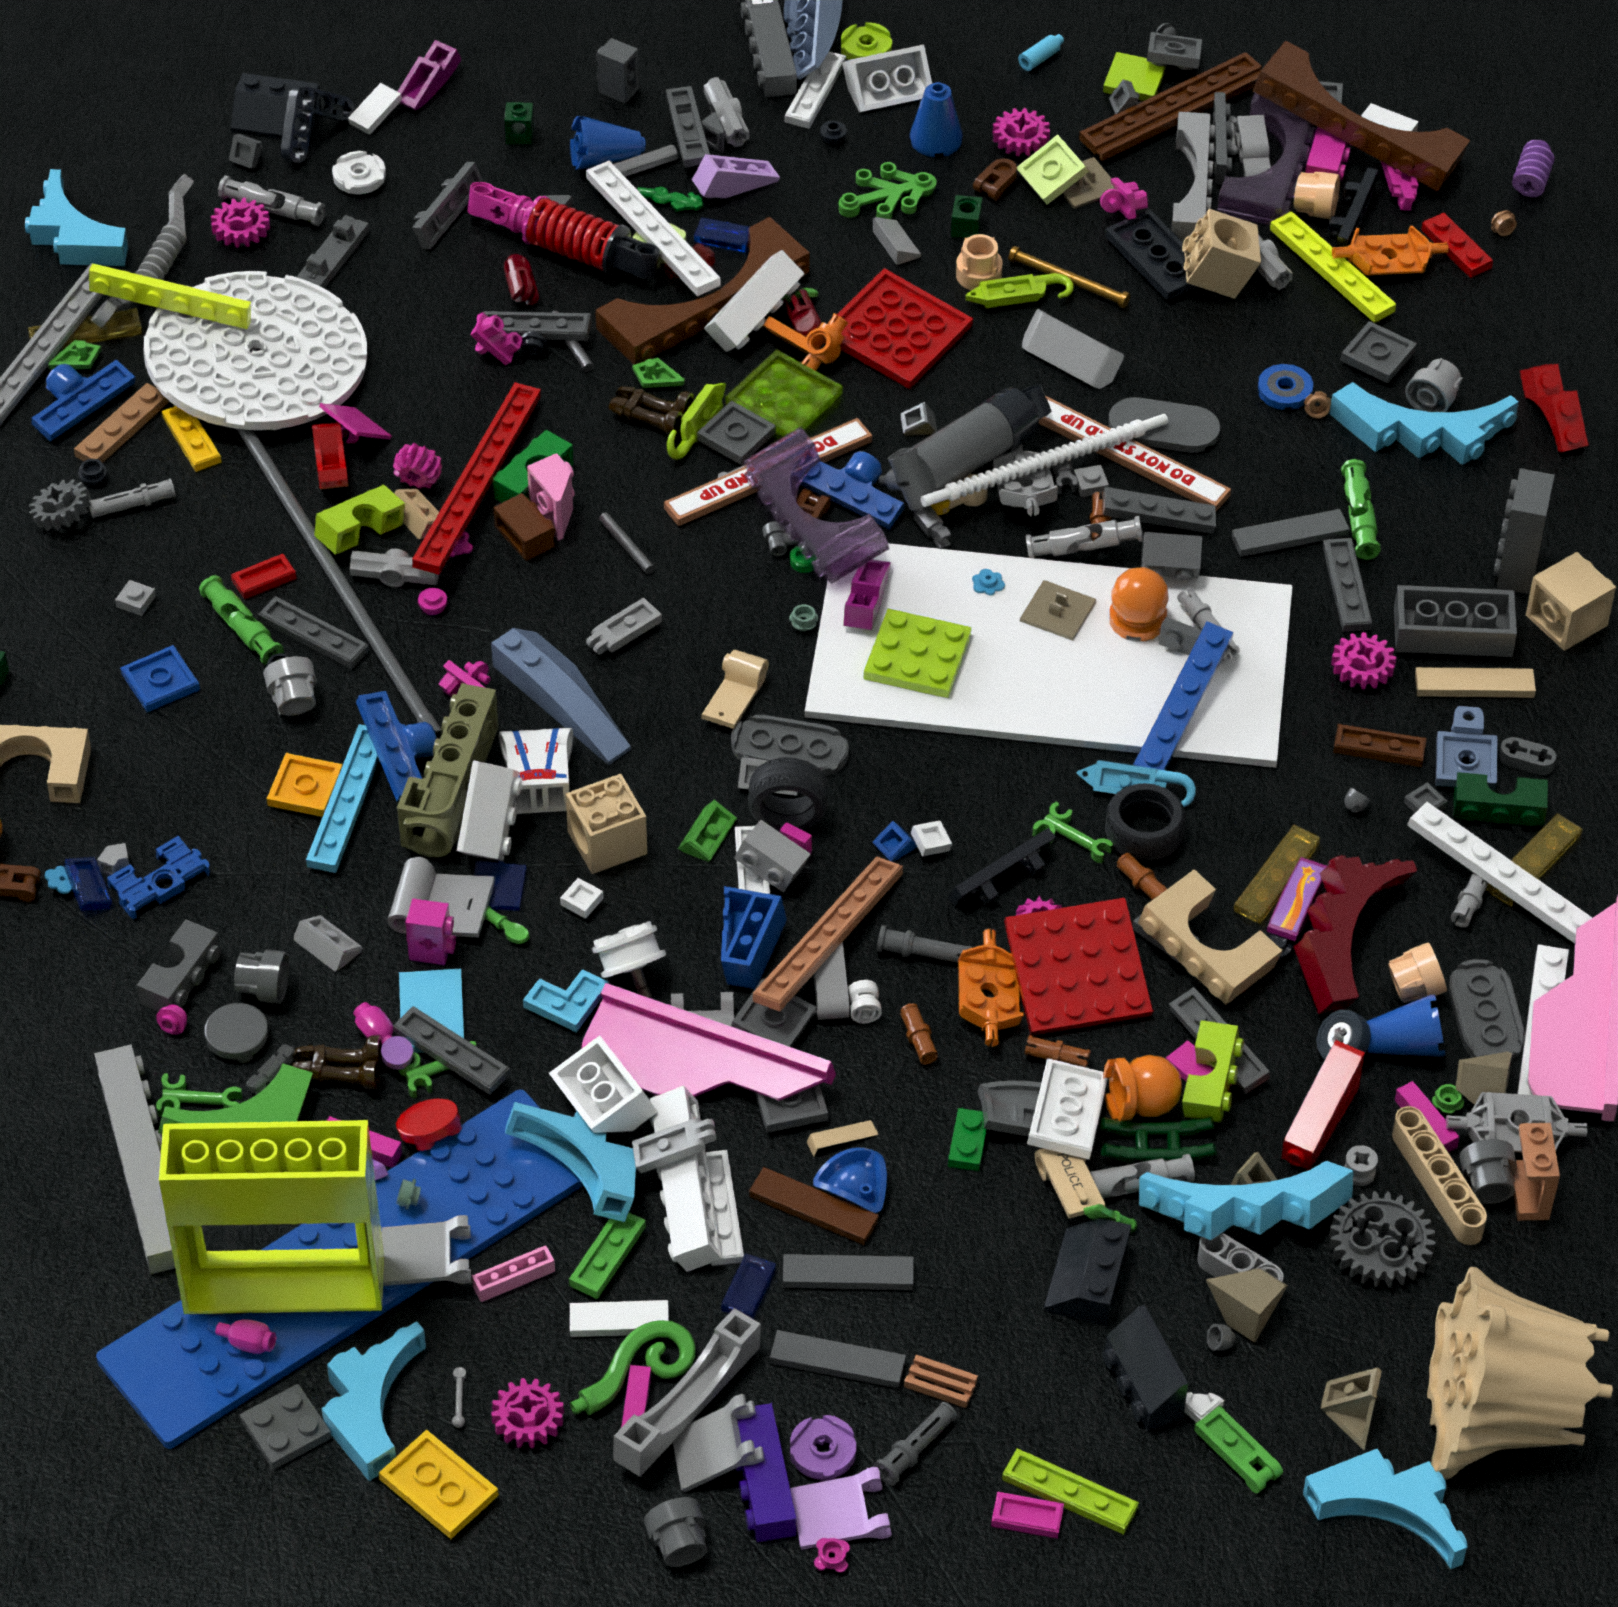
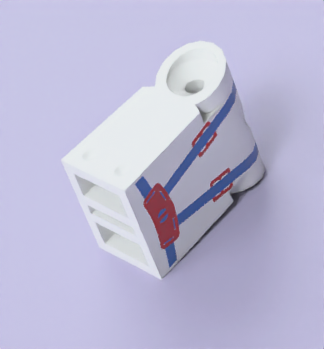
M555 728L499 732V742L504 761L508 768L518 771V777L522 778L521 792L519 796L515 795L513 807L517 808V814L566 811V793L569 792L568 762L572 751L573 729Z

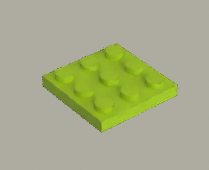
M887 608L865 666L863 679L949 698L971 637L972 627Z

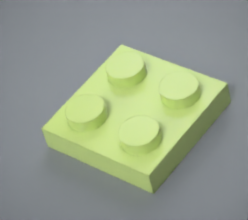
M1059 135L1055 136L1017 167L1020 175L1046 205L1089 172Z

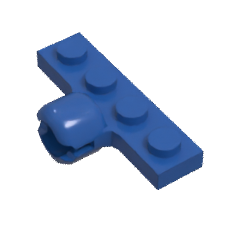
M118 360L113 361L89 378L82 377L68 364H60L46 378V389L58 400L33 416L32 425L51 442L135 383V376Z
M859 451L854 453L847 465L841 470L806 455L792 476L793 482L819 495L828 496L831 498V501L889 530L904 510L903 502L873 487L882 474L881 463L874 456L866 452Z
M386 691L359 695L356 704L395 799L398 802L409 777L422 779L415 759L433 756V746L437 739L435 730L427 722L409 725L401 724L396 717Z

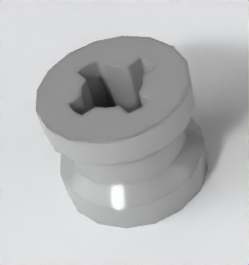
M1364 1145L1352 1147L1347 1152L1344 1167L1353 1170V1185H1368L1374 1180L1376 1174L1377 1154L1370 1147Z

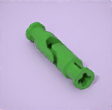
M1351 459L1346 461L1341 467V473L1346 479L1344 484L1345 496L1351 504L1349 505L1348 512L1352 536L1357 542L1355 553L1358 558L1369 560L1378 556L1381 552V547L1378 541H1376L1378 531L1374 508L1370 502L1369 481L1365 478L1364 474L1366 472V464L1361 460Z
M212 575L201 583L199 587L201 596L208 598L212 602L213 609L236 631L237 635L250 650L256 651L260 655L261 662L264 665L267 664L272 655L284 654L283 646L278 642H274L270 637L271 634L268 629L253 617L252 612L233 591L225 588L219 576Z

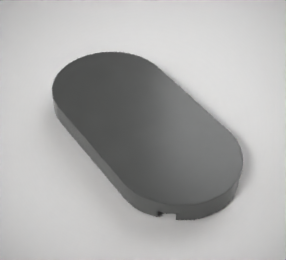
M1133 397L1117 402L1109 412L1108 426L1115 429L1117 426L1123 427L1124 424H1130V422L1137 419L1144 421L1165 414L1168 418L1167 425L1146 431L1141 437H1133V440L1148 447L1198 453L1205 451V447L1215 445L1219 438V420L1211 411L1199 406Z
M754 715L743 723L740 721L731 734L732 751L740 761L743 757L767 761L782 757L799 758L817 766L825 776L841 770L848 760L849 746L846 738L844 739L841 736V732L836 728L828 725L769 715Z
M1472 959L1462 962L1450 976L1448 991L1464 1049L1472 1058L1508 1051L1512 1053L1511 1061H1513L1520 1055L1523 1049L1525 1031L1509 975L1501 967L1498 969L1493 966V962L1488 960Z

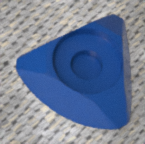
M861 1147L844 1150L830 1158L819 1169L813 1179V1185L823 1192L870 1212L877 1213L883 1207L887 1172L884 1158L877 1151Z

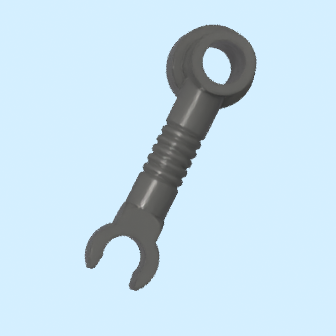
M780 521L769 522L762 529L765 542L769 544L770 552L774 556L785 554L788 550L787 546L818 541L834 544L835 538H839L841 533L839 525L836 523L828 524L819 530L796 534H787L785 525Z

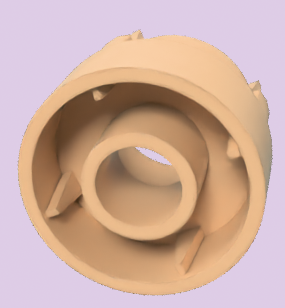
M1301 172L1295 189L1294 209L1297 212L1308 213L1309 216L1331 220V217L1335 215L1338 203L1340 174Z
M977 234L965 238L961 253L957 257L956 278L966 289H975L981 281L1002 278L1003 261L998 254V244L994 237Z
M1429 943L1409 949L1402 956L1389 961L1388 969L1398 996L1403 1003L1421 999L1428 995L1435 994L1437 996L1447 992L1441 968Z

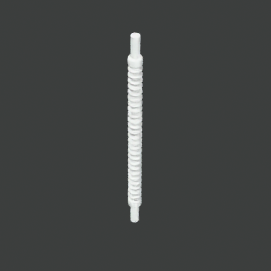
M1161 414L1144 421L1137 419L1130 422V424H1124L1123 427L1117 426L1116 429L1105 430L1103 433H1097L1096 436L1091 435L1089 439L1084 437L1082 441L1070 442L1068 446L1064 444L1061 448L1056 447L1054 450L1049 449L1048 452L1043 451L1041 455L1035 454L1034 458L1032 456L1027 457V460L1022 458L1020 463L1014 461L1013 465L1008 463L1006 467L1000 466L999 470L994 468L992 472L987 470L985 474L979 473L978 477L976 475H973L971 479L967 477L964 479V482L958 480L957 484L955 482L946 484L944 489L921 496V503L926 507L947 499L954 501L959 499L960 496L965 497L967 493L973 494L974 490L976 492H980L981 488L986 490L988 485L989 487H994L995 483L997 485L1002 484V481L1006 483L1009 481V478L1015 480L1016 476L1021 478L1023 474L1029 475L1030 471L1035 473L1037 469L1041 471L1044 467L1056 466L1058 462L1062 464L1065 460L1070 461L1072 458H1078V456L1083 457L1085 453L1091 454L1092 450L1097 452L1099 448L1103 450L1106 446L1111 447L1113 444H1119V442L1124 443L1127 439L1132 440L1133 437L1143 436L1146 431L1167 425L1168 418L1165 414Z

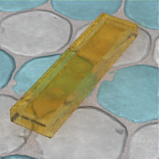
M137 308L114 312L101 328L91 321L93 316L85 317L62 348H66L74 340L93 343L142 334ZM42 325L28 327L30 340Z
M1557 813L1511 861L1536 879H1539L1581 836L1582 828ZM1490 883L1488 884L1487 892L1511 907L1514 905V900Z
M1293 825L1236 901L1234 911L1261 923L1280 898L1300 858L1308 859L1319 845L1320 837Z

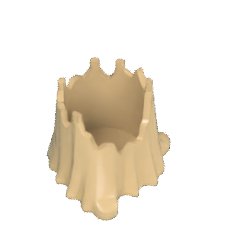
M1469 1267L1464 1281L1457 1287L1453 1304L1442 1302L1436 1315L1435 1345L1430 1360V1377L1427 1398L1432 1401L1430 1425L1436 1426L1437 1429L1436 1443L1431 1461L1436 1472L1439 1471L1444 1479H1450L1466 1465L1498 1450L1569 1444L1583 1446L1585 1435L1572 1433L1564 1430V1428L1582 1427L1585 1404L1596 1397L1611 1398L1612 1385L1599 1383L1586 1367V1362L1594 1356V1346L1590 1341L1607 1342L1609 1331L1597 1328L1595 1324L1584 1323L1519 1297L1494 1283L1478 1268Z

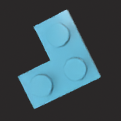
M583 969L566 991L539 978L523 999V1007L577 1033L602 999L600 993L605 983L609 984V982Z

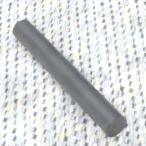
M564 340L585 372L592 370L593 363L577 340Z
M607 512L601 514L599 521L646 574L652 573L655 566Z

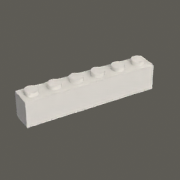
M685 1086L650 1098V1102L657 1110V1113L649 1118L655 1133L693 1118L700 1119L698 1101ZM705 1150L656 1168L663 1185L660 1196L667 1212L664 1224L670 1234L671 1243L668 1244V1251L672 1260L678 1262L688 1272L722 1259Z

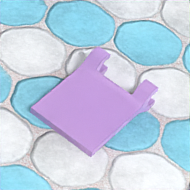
M878 1467L867 1468L849 1477L790 1488L797 1518L796 1525L801 1550L816 1547L817 1541L821 1538H836L850 1541L867 1537L884 1539L892 1536L888 1514H878L868 1520L863 1491L876 1492L882 1490Z

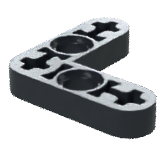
M293 87L288 95L281 144V155L284 161L288 163H301L306 159L313 115L335 121H348V117L354 112L352 100L345 96L311 87ZM320 97H323L325 101L322 111L318 107ZM335 105H340L343 111L334 109ZM297 118L301 121V129L298 132L294 127Z

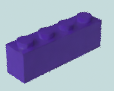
M772 1403L755 1406V1415L745 1419H737L741 1443L752 1440L754 1448L761 1446L763 1448L764 1460L758 1464L735 1468V1471H742L743 1480L739 1481L741 1500H748L749 1509L745 1510L747 1529L754 1530L756 1542L796 1536L797 1518Z

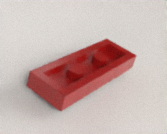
M1445 213L1422 222L1421 230L1434 243L1447 242L1448 253L1446 255L1470 278L1492 268L1493 260Z

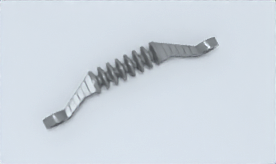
M186 174L182 175L168 194L169 222L162 228L135 274L163 280L178 253H180L182 246L186 243L187 237L182 197L193 184V180ZM116 297L109 298L99 307L91 321L101 328L116 309L136 302Z

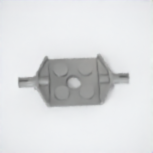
M1020 444L1018 448L1012 449V452L993 459V469L997 468L999 470L1000 466L1006 467L1008 463L1013 465L1014 461L1020 463L1022 458L1027 460V457L1032 456L1034 458L1035 454L1041 455V453L1024 451L1023 445ZM1044 467L1041 471L1037 469L1035 473L1030 471L1029 475L1023 474L1021 478L1016 476L1015 480L1009 478L1008 482L1002 481V484L997 485L1000 501L1003 505H1010L1014 508L1024 507L1030 516H1032V510L1034 516L1039 514L1038 506H1043L1057 500L1058 487L1054 485L1050 468Z
M1482 1092L1471 1112H1467L1465 1117L1446 1116V1129H1465V1131H1468V1135L1473 1143L1488 1139L1507 1141L1513 1146L1514 1152H1522L1518 1131L1519 1126L1513 1124L1510 1118L1514 1115L1523 1117L1527 1123H1551L1555 1150L1558 1149L1563 1137L1568 1135L1587 1136V1123H1568V1118L1563 1116L1552 1096Z

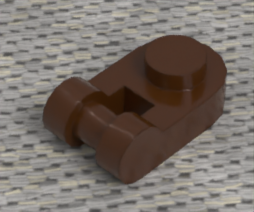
M1001 158L995 160L975 179L973 189L979 193H987L988 197L995 201L999 200L1003 191L1015 181L1017 165L1009 159Z
M803 489L790 509V527L797 532L813 530L823 514L828 512L831 498L825 495L819 497L813 495L812 491Z
M0 864V896L18 897L20 900L27 902L33 901L37 892L35 884H38L40 881L41 871L31 866ZM16 880H22L23 883H18V882H15V881H16Z

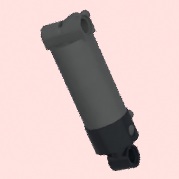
M1040 384L1033 385L1021 391L1017 388L1007 387L911 448H902L888 457L892 469L886 475L879 476V485L887 486L891 491H902L911 511L923 508L924 506L920 500L921 496L944 489L946 484L956 483L1001 454L1014 449L1036 435L1039 430V419L1052 412Z

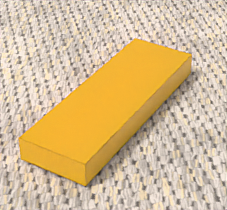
M177 406L162 411L164 421L195 472L222 463L219 452L197 417L188 414Z

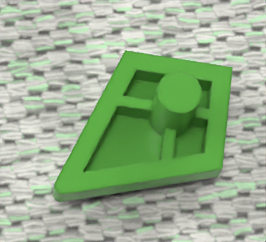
M74 340L48 362L49 369H54L60 364H68L74 369H91L101 352V346L86 343L82 340Z
M659 358L647 359L645 362L632 365V369L643 388L683 386L685 384L684 378Z

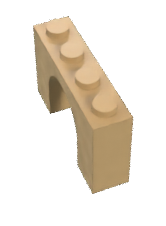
M0 725V767L9 759L19 755L31 754L41 756L51 763L47 779L50 802H81L91 751L88 729Z
M1192 870L1145 905L1138 924L1148 935H1151L1158 941L1168 954L1174 956L1192 976L1201 981L1212 995L1218 997L1227 1005L1275 967L1282 950L1261 930L1239 947L1232 950H1215L1200 943L1191 933L1188 922L1209 906L1216 889L1196 870Z

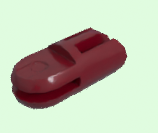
M512 254L504 262V272L511 299L519 303L526 302V305H534L538 302L539 295L530 263L525 257L519 254Z
M801 289L799 291L806 305L801 303L795 293L790 295L795 310L792 309L786 299L783 300V305L795 331L806 337L809 332L819 328L821 321L807 290Z

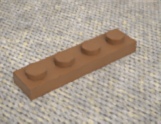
M146 383L74 448L75 457L82 461L98 459L103 463L165 407L169 400L157 388Z

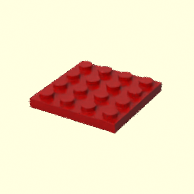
M1125 898L1005 917L1004 924L1031 1036L1152 1015L1153 1010Z

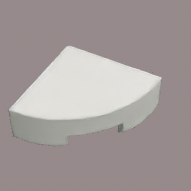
M1190 1392L1187 1393L1184 1412L1195 1422H1198L1218 1406L1223 1407L1224 1400L1213 1393L1207 1395Z

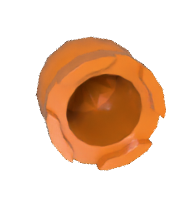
M1139 567L1126 570L1117 577L1111 590L1112 604L1109 610V624L1113 631L1122 638L1126 639L1128 635L1140 637V641L1154 639L1160 635L1161 624L1165 617H1167L1166 606L1169 601L1167 585L1163 577L1151 569Z
M1146 1055L1133 1059L1130 1064L1125 1058L1109 1059L1105 1064L1103 1079L1109 1078L1110 1093L1104 1094L1112 1119H1118V1121L1132 1120L1135 1113L1143 1117H1158L1169 1113L1179 1102L1182 1094L1181 1075L1174 1064L1167 1059Z

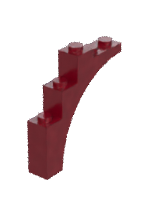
M1341 855L1331 859L1328 862L1329 865L1319 873L1327 893L1316 897V902L1307 909L1314 930L1306 932L1303 935V939L1294 946L1319 1014L1345 1010L1359 998L1353 978L1351 962L1352 934L1358 915L1369 897L1384 889L1402 885L1414 875L1417 869L1413 860L1401 862L1400 859H1394L1383 865L1368 863L1362 866L1359 857L1346 858L1345 855Z

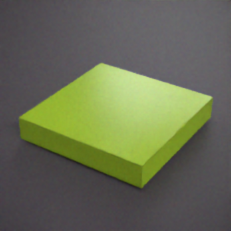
M1116 52L1103 85V92L1112 94L1124 79L1132 82L1135 92L1139 94L1138 100L1145 101L1157 95L1166 66H1156L1152 62H1148L1147 58Z

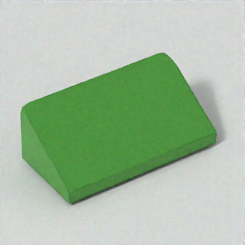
M713 800L702 810L678 849L686 854L709 862L737 820V817Z

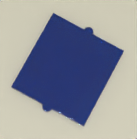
M476 861L474 876H494L495 878L488 906L494 911H497V909L520 910L526 865L504 864L503 861L498 863Z

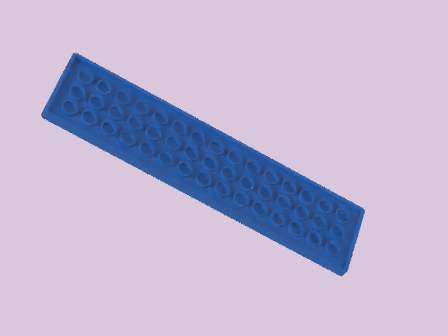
M516 1090L462 1124V1129L458 1134L446 1136L436 1141L431 1149L415 1153L388 1170L387 1176L375 1180L381 1232L382 1227L448 1221L459 1215L468 1216L471 1238L459 1240L451 1237V1263L459 1259H470L584 1185L569 1167L549 1152L530 1142L505 1134L506 1124L514 1102L540 1108L524 1090ZM403 1179L408 1181L416 1179L415 1186L421 1187L419 1199L416 1206L410 1205L409 1209L406 1210L404 1206L396 1204L399 1189ZM355 1223L302 1224L262 1250L358 1249ZM432 1282L383 1286L382 1311L184 1314L182 1301L180 1300L98 1351L96 1354L99 1367L163 1446L167 1449H172ZM242 1319L262 1322L269 1327L270 1332L276 1333V1344L271 1352L265 1351L261 1354L248 1353L233 1347L229 1343L228 1338L216 1335V1326L219 1322L231 1325L235 1321Z

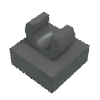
M1124 79L1109 97L1115 115L1141 103L1138 102L1139 94L1135 92L1132 82Z
M241 134L234 135L229 161L251 169L257 167L258 158L261 157L262 142Z

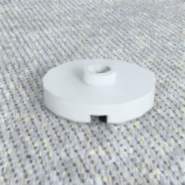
M355 151L339 157L337 164L333 165L332 174L334 183L340 190L351 194H364L378 189L384 183L386 170L384 162L379 156L375 154L373 156L367 155L365 151Z

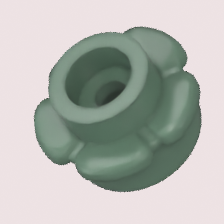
M801 604L793 609L789 620L792 622L793 628L807 631L816 626L818 615L810 605Z
M403 1179L399 1189L396 1204L404 1206L406 1210L409 1209L410 1205L416 1206L419 1199L421 1187L415 1186L416 1179L412 1181Z

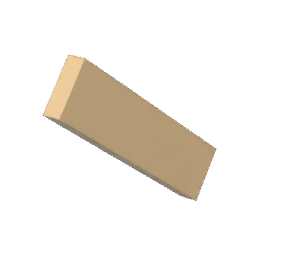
M1416 667L1415 670L1417 696L1535 697L1536 689L1533 669Z

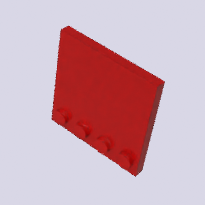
M885 268L837 314L838 317H842L849 323L841 333L845 337L840 344L841 350L908 389L973 325V318Z

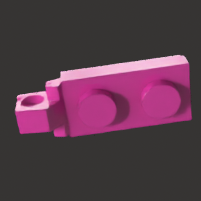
M1381 161L1390 193H1392L1393 197H1398L1400 210L1411 211L1412 203L1417 195V179Z

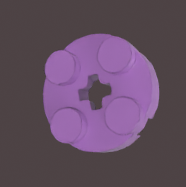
M823 1415V1419L812 1420V1417L800 1422L791 1434L790 1460L801 1473L810 1478L819 1479L821 1482L834 1480L847 1472L855 1461L856 1441L852 1428L835 1416ZM816 1444H830V1451L819 1452L815 1446Z

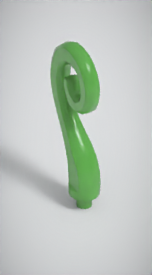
M658 1320L637 1327L620 1344L604 1377L595 1384L579 1391V1399L570 1402L572 1412L576 1415L585 1411L588 1415H591L610 1404L624 1384L635 1353L644 1343L655 1338H668L674 1341L679 1348V1358L672 1365L664 1364L660 1360V1356L665 1351L666 1346L663 1342H656L646 1351L647 1367H651V1372L662 1379H674L682 1376L690 1369L695 1359L696 1348L692 1335L683 1326L673 1321Z

